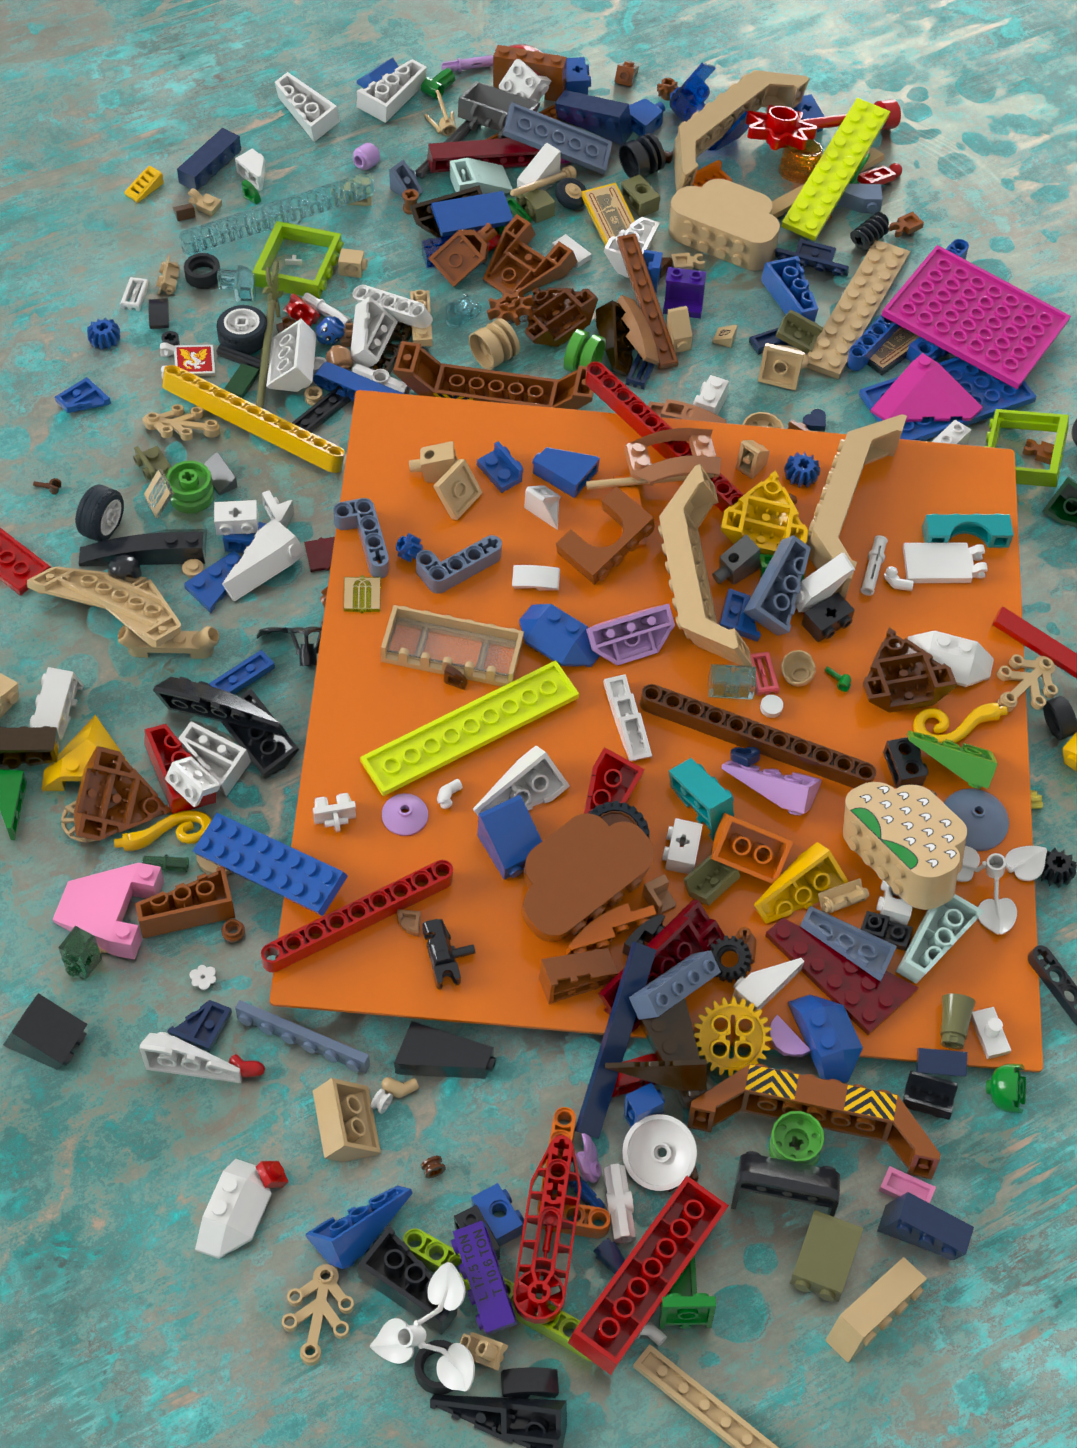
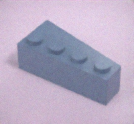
M796 536L781 540L743 611L777 636L790 632V620L795 612L796 606L794 605L797 594L800 593L801 577L805 573L811 549L810 546Z

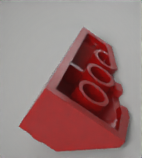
M604 747L592 769L584 814H588L596 806L602 805L605 802L619 801V803H627L643 776L645 769Z

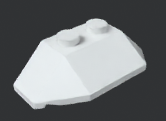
M938 631L908 636V640L931 654L935 661L941 665L945 663L951 667L957 685L968 687L990 679L994 658L977 641Z
M235 1159L222 1172L202 1217L195 1248L197 1252L220 1259L227 1253L238 1249L253 1239L272 1195L270 1189L264 1187L256 1165Z

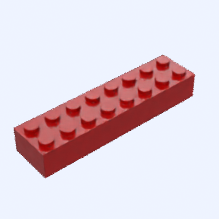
M686 1175L576 1327L568 1344L611 1375L661 1305L662 1297L668 1295L720 1221L729 1205Z

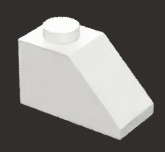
M252 148L235 158L236 170L239 175L252 183L258 191H261L265 177V159L262 154Z

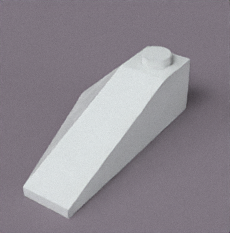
M641 217L630 224L627 230H621L618 236L636 233L643 254L644 250H649L660 223ZM612 236L604 248V253L615 271L629 278L617 243L618 236Z
M272 519L257 531L254 540L250 546L246 547L244 555L238 564L234 565L222 583L232 601H236L306 554L297 537L276 519Z
M534 746L517 760L473 810L478 816L479 813L518 795H521L527 809L531 810L533 806L553 801L570 785L548 754L538 746Z
M149 1033L140 1044L139 1049L146 1070L235 1083L242 1082L240 1068L168 1033Z

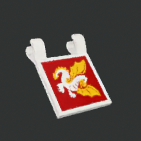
M168 343L160 344L161 357H169L174 354L175 366L196 376H215L213 345L174 346ZM162 366V367H161V372H162L161 376H162V379H163V372H164V367H165V366Z

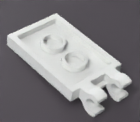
M904 543L902 547L906 580H912L913 583H971L972 578H985V572L988 571L987 563L980 562L975 565L973 563V560L980 561L983 559L982 554L985 553L984 545L981 544L968 548L967 543Z

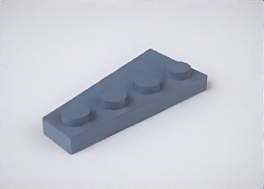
M812 906L807 910L800 925L880 982L897 947Z

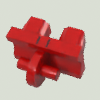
M293 293L290 296L289 303L283 309L291 318H294L296 321L302 319L309 327L312 324H316L320 317L318 311Z

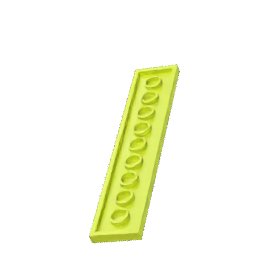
M856 98L783 219L781 227L815 241L888 119L890 111Z
M555 660L361 756L360 762L381 795L385 796L578 699L579 692Z

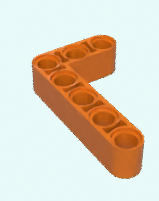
M561 1107L555 1111L549 1144L555 1137L560 1135L568 1137L573 1143L576 1115L571 1108ZM568 1120L570 1123L562 1125L559 1121ZM559 1149L558 1159H562L563 1149ZM548 1159L545 1162V1168H547ZM559 1171L552 1173L554 1177H562L564 1175ZM545 1177L542 1179L541 1191H543ZM553 1194L551 1200H556L557 1194ZM541 1201L538 1202L537 1215L540 1213ZM579 1204L577 1217L580 1220L576 1222L575 1235L595 1239L605 1237L610 1229L609 1212L600 1207ZM565 1205L563 1219L568 1220V1217L575 1216L576 1205ZM595 1220H601L605 1224L603 1226L598 1227L595 1226L592 1222ZM561 1229V1233L572 1235L573 1229Z

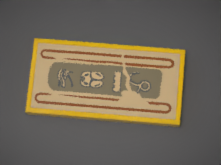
M616 183L581 192V197L605 246L609 238L618 236L621 230H627L630 224L635 222Z

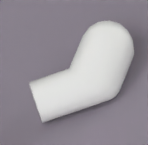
M888 567L886 569L884 577L892 588L912 591V580L900 579L895 567Z
M459 779L440 788L437 802L440 803L442 809L451 807L453 804L450 799L452 794L463 789Z
M650 1321L640 1333V1335H647L658 1346L667 1338Z

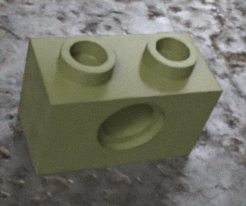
M640 174L621 182V194L625 202L640 218L659 210V193Z

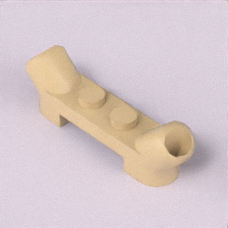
M124 625L119 630L118 642L127 647L129 654L133 657L148 658L149 653L191 654V659H205L213 654L214 646L219 643V633L212 626H207L200 631H181L175 638L155 648L147 644Z

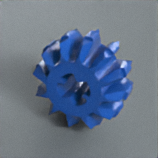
M105 317L103 320L97 318V322H91V325L87 327L88 341L94 348L100 347L101 350L104 348L110 349L111 346H117V342L120 341V328L113 319L107 320Z
M796 452L794 456H790L784 467L786 479L790 480L791 485L798 484L799 488L802 485L808 488L810 484H815L820 475L819 461L814 460V455L807 456L806 452L803 455Z

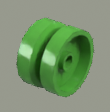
M577 329L573 333L565 352L564 369L574 372L578 370L579 366L587 367L591 362L602 363L606 348L605 337L596 334L590 337L589 332Z
M183 461L171 467L166 474V486L170 492L168 495L169 501L176 510L187 514L197 513L211 505L214 499L211 473L207 466L197 461Z

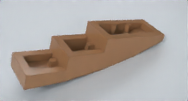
M621 295L617 302L626 312L621 319L630 329L626 335L627 339L643 360L657 365L659 358L656 344L643 312L635 300Z

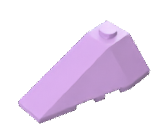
M731 760L722 764L721 769L781 808L788 809V812L793 815H802L810 810L822 779L792 772V775H781L779 769L773 768L760 771V767L757 765L745 767Z

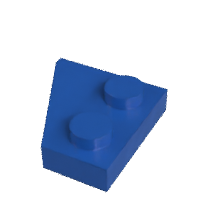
M87 377L55 396L56 403L67 413L111 404L110 398Z

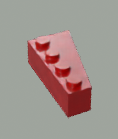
M167 724L144 729V745L172 814L216 803V792L203 796L199 805L193 807L165 780L172 762L190 757L191 754L184 750L182 743Z

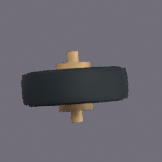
M568 177L558 183L555 195L561 205L571 210H577L585 204L581 197V192L587 189L579 180Z

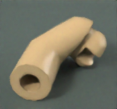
M386 1077L381 1083L387 1094L391 1093L396 1098H402L419 1089L415 1078L401 1083L391 1077Z

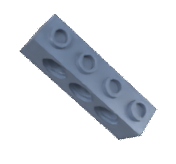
M711 951L691 954L629 997L638 1019L660 1016L719 974L720 969Z

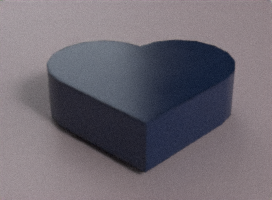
M814 409L811 411V414L803 417L802 423L806 425L808 430L825 431L826 414L821 409Z
M735 747L731 750L730 759L740 765L749 767L760 760V750L755 747Z

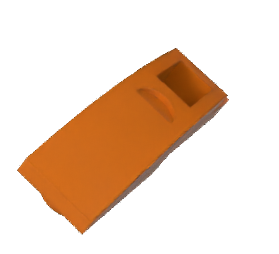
M626 903L605 912L582 929L566 949V955L587 952V949L593 947L603 949L610 946V942L615 938L614 931L616 934L628 931L629 926L636 924L638 927L656 915L654 906L631 912L629 904Z

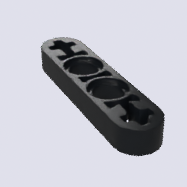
M1043 945L1036 946L1028 954L1030 965L1071 1020L1077 1025V1008H1074L1077 1004V985L1047 947ZM1041 955L1043 959L1039 960L1037 956ZM1051 971L1058 974L1059 982L1051 979ZM1065 991H1069L1073 994V1002L1066 999L1064 995Z

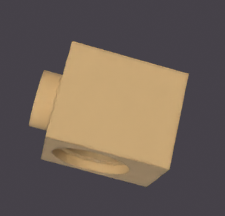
M342 248L338 260L339 275L362 278L363 271H366L368 266V260L365 259L364 251Z

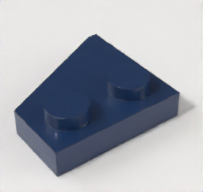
M209 1000L200 1006L199 1010L187 1015L184 1022L175 1028L173 1026L170 1027L167 1032L171 1036H175L210 1053L230 1018L232 1009Z

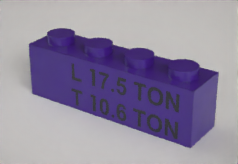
M479 1221L452 1231L455 1239L451 1240V1244L455 1254H460L463 1263L459 1265L463 1279H468L471 1289L467 1290L471 1304H476L479 1314L475 1317L480 1331L484 1330L486 1334L491 1335L518 1325L519 1323L486 1224L483 1221Z

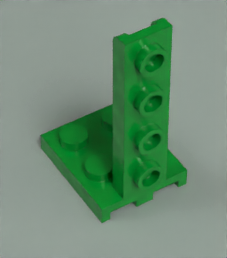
M694 1256L670 1290L671 1294L667 1295V1297H662L659 1329H665V1325H680V1329H691V1325H706V1328H712L716 1310V1296L697 1293Z

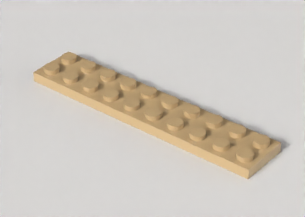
M875 240V243L870 247L824 325L823 331L817 337L812 352H808L809 363L806 368L836 379L840 378L847 366L850 347L869 328L908 260L910 251Z

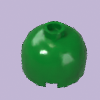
M1005 1064L1000 1066L993 1072L991 1080L986 1081V1093L991 1095L995 1106L1004 1112L1023 1113V1109L1020 1108V1103L1025 1104L1026 1077L1021 1076L1020 1070H1025L1023 1064Z

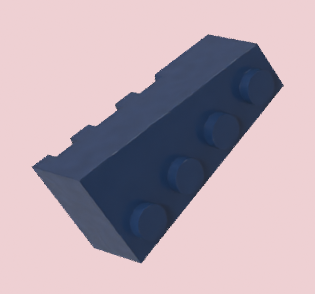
M564 90L555 102L557 118L619 145L626 143L633 133L628 103Z

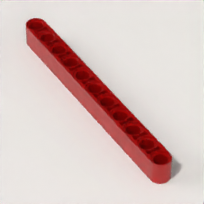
M591 362L587 365L586 385L641 437L672 429L602 363ZM668 441L651 445L665 459L693 456L690 445L686 441ZM721 473L719 477L710 478L715 485L718 503L714 505L723 513L724 510L729 506L732 507L744 495Z

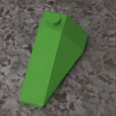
M908 731L907 737L910 742L968 782L969 786L981 789V787L989 788L998 764L992 751L963 743V746L960 747L948 739L943 740L941 743L933 736Z

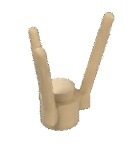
M436 90L444 117L440 119L438 126L428 114H424V116L434 126L438 134L442 133L444 136H450L457 129L454 113L451 111L450 118L448 117L440 92Z

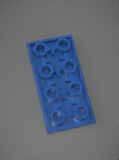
M503 191L431 204L442 237L454 235L458 230L478 231L487 223L492 228L507 226L513 219Z

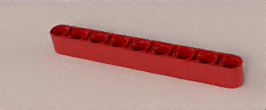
M438 860L266 944L261 950L263 968L268 972H278L397 913V909L403 910L448 888L453 880L452 864L447 860ZM445 872L448 875L439 876L438 873ZM420 882H424V883H426L427 885H426V886H423V887H420V886H417L416 884H417V883H420ZM397 893L406 894L403 897L396 896ZM376 903L385 904L383 907H376L374 905ZM356 913H361L364 916L361 918H356L353 915ZM341 924L342 927L333 928L332 925ZM313 934L321 935L318 939L310 938ZM291 945L300 946L298 949L295 950L289 949V946ZM271 955H275L278 957L275 960L267 959V957Z

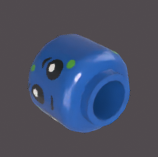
M335 316L325 317L316 327V338L323 345H335L344 336L345 326Z

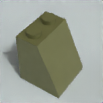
M814 1210L790 1284H793L800 1291H811L819 1294L826 1301L835 1300L839 1302L864 1228Z

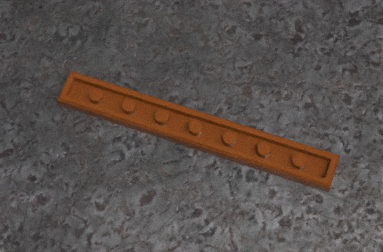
M636 233L618 236L617 243L637 304L648 322L656 344L659 358L658 368L661 370L676 367L679 362Z

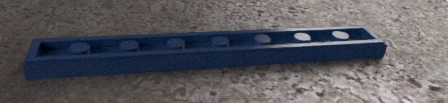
M632 942L574 1130L597 1139L600 1137L619 1072L605 1069V1063H620L623 1061L637 1016L629 997L646 986L656 949L638 942Z

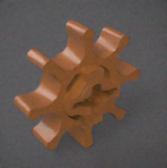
M518 288L517 292L512 295L506 294V290L503 289L501 290L502 298L497 300L490 298L488 300L491 308L487 310L489 320L502 318L505 321H515V325L518 326L520 325V316H533L531 306L534 305L533 296L528 295L524 297L522 288Z

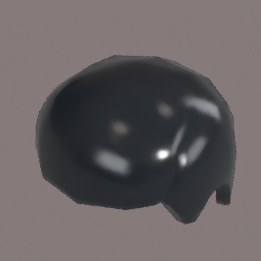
M131 555L117 556L108 564L107 571L111 577L118 576L125 580L127 575H132L134 579L142 575L137 558Z

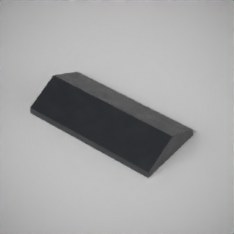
M249 689L240 696V698L250 702L273 717L252 689ZM221 722L239 746L247 750L250 760L263 777L285 768L299 751V748L288 734L281 736Z

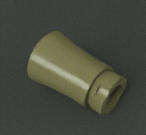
M954 993L942 996L940 1035L943 1047L963 1049L968 1035L971 1015L976 1003L973 998Z

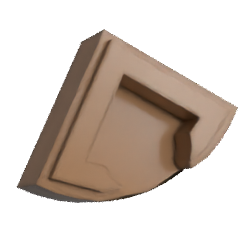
M397 909V919L402 929L413 936L419 937L421 911Z

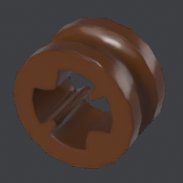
M432 1156L422 1162L421 1169L425 1170L424 1175L426 1178L437 1177L446 1170L445 1165L441 1164V1156Z

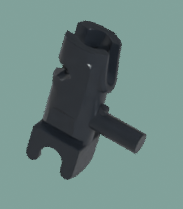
M443 919L424 922L422 930L425 939L428 940L427 949L437 989H442L444 977H451L454 984L459 985L461 983V975L455 958L475 954L474 944L455 948V946H451V935Z

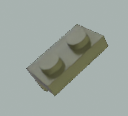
M789 310L782 318L775 337L808 354L809 351L812 352L817 337L823 331V327L799 313Z
M710 855L689 873L683 881L690 897L709 906L741 876L737 869L711 859Z

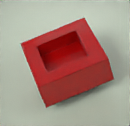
M261 1161L256 1166L265 1188H283L289 1182L284 1168L279 1161Z

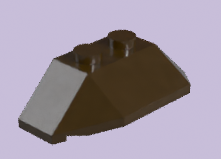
M479 185L410 205L416 225L437 239L443 238L435 220L431 204L481 195L482 191Z

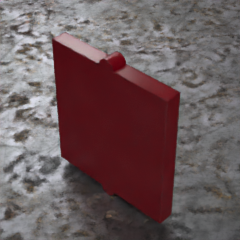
M320 537L318 540L304 542L311 572L330 570L335 537Z

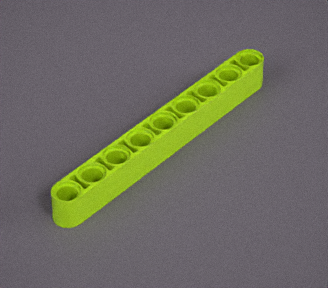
M417 1228L410 1229L404 1234L403 1241L410 1248V1251L430 1271L435 1273L440 1266L448 1262L454 1266L463 1264L460 1254L456 1255L452 1247ZM419 1241L421 1245L413 1248L409 1246V1243ZM435 1253H440L443 1255V1257L439 1260H433L432 1258H430L431 1255ZM504 1278L513 1305L514 1283ZM463 1279L465 1291L471 1289L468 1279ZM550 1304L548 1307L553 1311L557 1309V1307H555L552 1304ZM513 1305L519 1322L585 1360L592 1362L568 1344L570 1337L564 1334L567 1329L575 1330L581 1322L580 1320L562 1311L551 1324H534L524 1320L517 1313Z

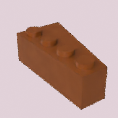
M220 866L216 868V872L209 875L204 873L197 876V880L186 885L184 883L176 885V888L168 893L163 891L135 903L142 937L148 938L236 918L225 867Z

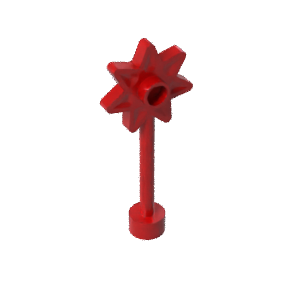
M894 99L876 101L874 105L890 111L889 117L881 130L897 128L901 120V109L898 102ZM768 105L767 113L747 112L745 121L749 125L747 137L750 139L766 140L772 150H778L787 145L799 150H805L807 140L815 139L817 129L840 127L847 114L802 119L803 113L801 111H795L785 106Z

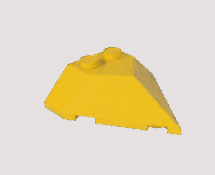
M776 470L765 481H761L743 495L732 507L729 506L724 510L720 530L733 544L747 535L760 548V553L774 555L782 539L796 536L806 544L808 529L805 524L801 523L798 517L799 513L787 490L780 484Z
M96 715L58 754V761L50 763L44 769L42 791H65L66 781H81L84 768L97 746L120 751Z

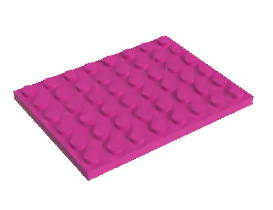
M938 245L935 246L886 305L881 316L1017 390L1071 317Z

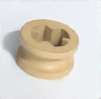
M316 386L308 387L304 392L305 401L310 406H313L323 398L322 390Z

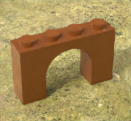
M497 45L493 55V87L499 89L500 82L516 59H521L529 68L535 70L541 76H547L551 80L549 89L545 93V100L556 102L563 91L566 90L567 57Z
M617 486L601 500L603 511L619 523L623 529L622 535L617 542L608 547H594L570 530L556 543L558 554L594 585L599 580H604L609 570L614 566H618L623 561L624 556L629 551H634L639 542L644 537H648L655 527L654 517Z

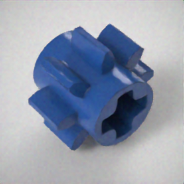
M410 533L407 534V537H400L396 543V550L399 552L397 556L409 562L412 561V558L416 559L417 554L423 550V545L420 544L421 539Z

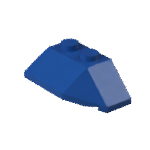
M552 604L531 605L519 619L521 630L524 631L523 638L525 644L552 661L556 660L560 666L592 667L600 657L599 654L592 651L586 631L588 626Z
M813 995L788 1001L787 1004L802 1038L811 1050L810 1056L820 1078L825 1080L836 1079L844 1084L848 1083L863 1047L844 1005Z

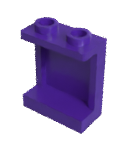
M668 267L663 314L668 315V309L687 306L690 318L701 319L706 272Z

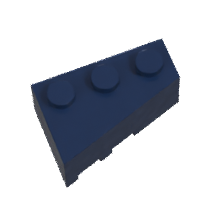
M907 1192L885 1205L877 1232L939 1254L946 1259L956 1260L966 1255L974 1227Z

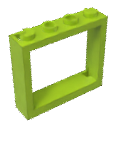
M276 221L252 272L254 286L260 288L268 286L266 267L271 268L283 240L288 239L328 247L329 249L315 280L278 273L279 288L277 291L283 290L285 293H293L300 296L310 293L320 299L323 290L326 291L327 281L332 277L333 267L337 266L338 256L344 246L341 233Z
M996 409L994 419H990L989 423L991 431H987L986 435L988 446L984 447L997 448L1001 428L1057 432L1049 470L1015 467L1016 484L1057 488L1069 429V415Z

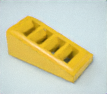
M148 166L126 189L124 194L139 203L164 184L162 173L152 166Z

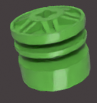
M790 1111L781 1115L774 1123L768 1146L769 1156L815 1166L818 1163L824 1143V1132L819 1121L811 1114L802 1111Z

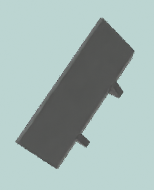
M475 81L459 97L458 117L471 121L469 124L471 130H476L480 124L500 131L498 139L506 138V136H503V131L511 102L535 112L538 111L540 103Z

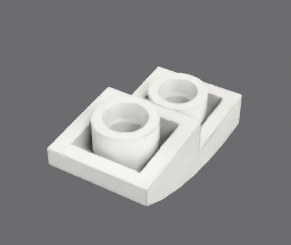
M514 565L512 587L515 589L559 590L560 568L538 565Z

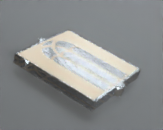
M162 469L157 470L144 492V496L149 504L148 507L151 508L154 517L158 519L174 494L169 484V479L166 478Z

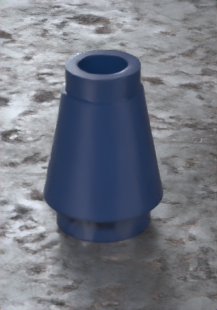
M609 1238L604 1240L593 1251L597 1255L596 1259L614 1274H616L625 1261L616 1242H612Z

